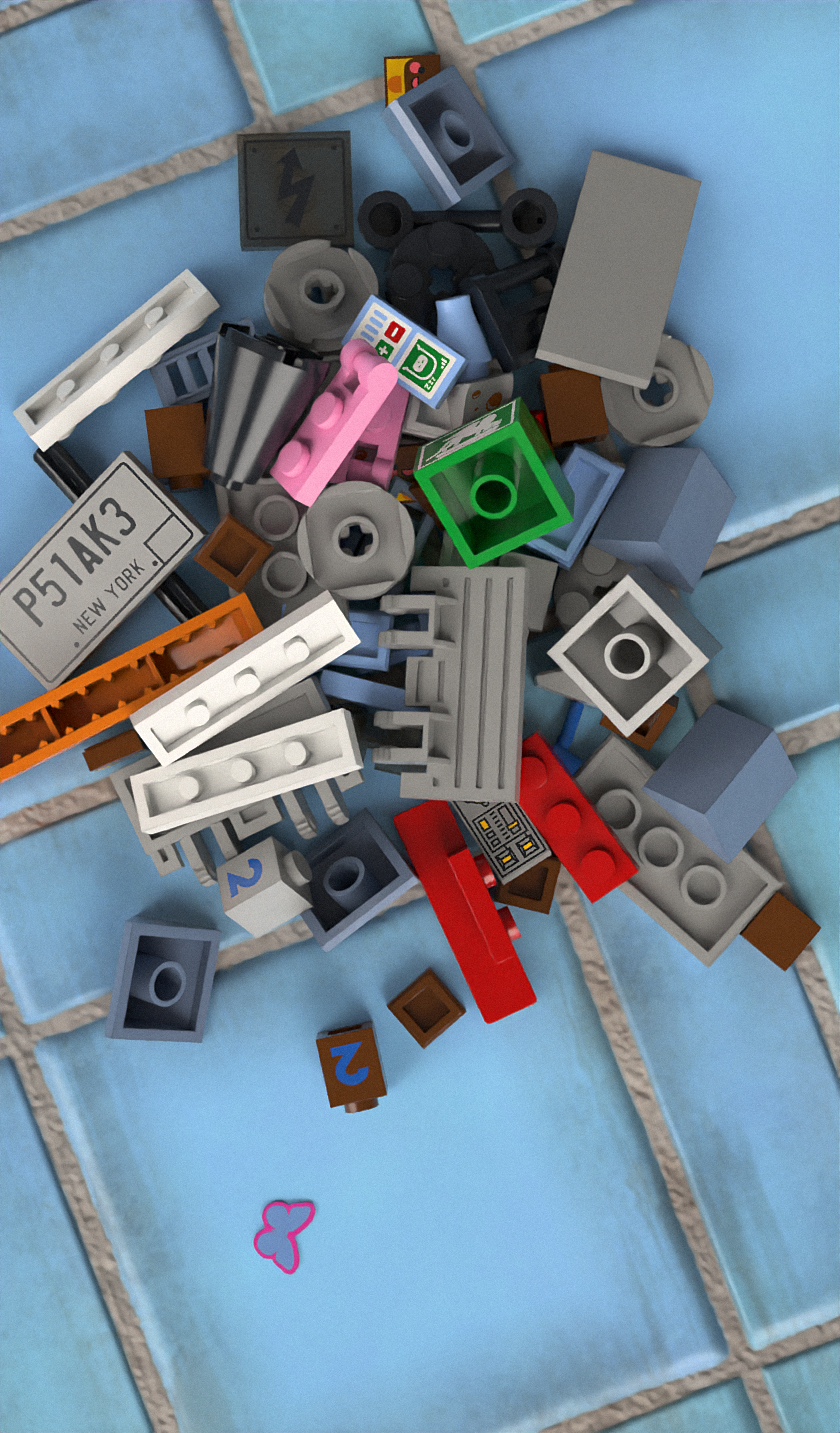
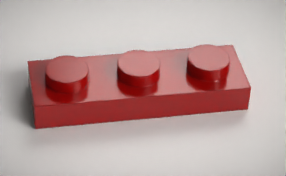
M538 729L522 740L520 799L518 804L593 904L637 874L640 866L541 731Z

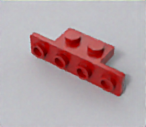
M428 800L396 815L393 819L395 827L484 1021L487 1024H492L535 1004L537 997L512 944V941L522 936L508 906L496 909L487 890L497 885L496 879L484 853L472 857L447 801Z

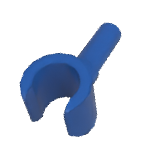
M571 701L561 733L552 747L572 775H574L583 760L567 750L574 740L584 708V704L577 701Z

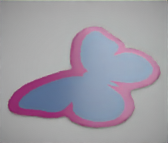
M273 1202L263 1210L262 1220L265 1228L255 1235L254 1248L263 1258L272 1259L273 1263L286 1274H293L298 1268L299 1252L294 1237L312 1222L315 1215L313 1203L303 1202L288 1205L284 1202Z

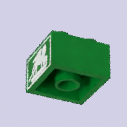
M521 396L418 447L413 475L469 570L574 521L575 493Z

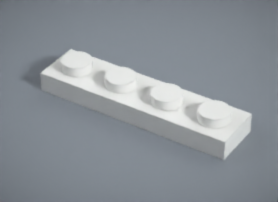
M186 269L12 413L31 439L44 452L56 441L59 442L67 438L74 431L76 425L96 408L112 401L120 389L142 370L157 364L163 357L164 352L186 334L198 330L206 322L208 316L218 309L220 305L209 290Z
M326 590L129 716L135 730L161 765L166 767L355 647L361 641L329 591Z
M341 708L173 762L166 767L160 766L130 776L141 831L154 834L364 768L351 713Z

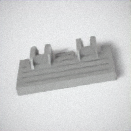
M412 566L410 591L413 593H436V595H386L380 598V611L391 615L429 614L428 631L387 630L378 634V647L386 649L433 650L432 657L407 656L404 704L406 707H429L430 712L376 711L374 713V726L384 730L423 729L422 749L399 748L397 746H380L379 748L372 749V762L427 765V773L401 772V798L519 803L530 571L526 567H475L469 570L467 566Z
M310 677L285 690L174 762L331 712L332 709L317 677ZM151 754L109 775L146 855H151L161 877L185 866L175 845V842L179 841L197 880L207 888L217 883L218 878L216 866L199 831L211 827L227 862L246 851L243 847L242 839L285 819L275 796L158 833L148 834L141 831L130 776L162 766L154 754ZM360 769L314 783L328 816L338 826L350 821V814L341 792L365 782ZM301 788L280 794L301 837L307 841L318 836L317 821L309 808Z

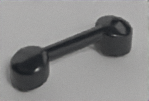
M525 188L516 191L508 197L502 210L413 211L407 200L401 195L384 190L374 192L365 198L359 207L357 221L360 234L366 243L375 249L390 251L394 244L408 231L416 227L442 221L465 226L475 233H502L506 241L516 248L529 250L540 247L549 240L557 226L558 212L556 204L550 195L535 188ZM541 219L542 223H538L537 220Z

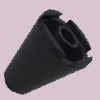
M224 320L221 321L217 331L201 464L211 471L208 478L211 482L227 489L241 491L243 484L256 485L324 382L332 363L324 361L323 356L270 333H267V336L255 333L254 337L248 335L250 326Z

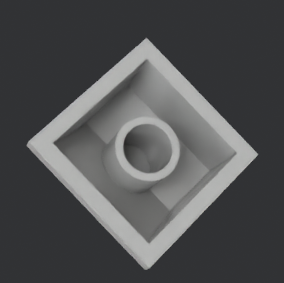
M643 563L628 573L547 654L611 722L628 737L724 647Z

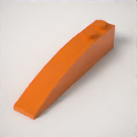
M243 592L1 715L0 785L124 722L137 710L262 632L264 628L246 593Z

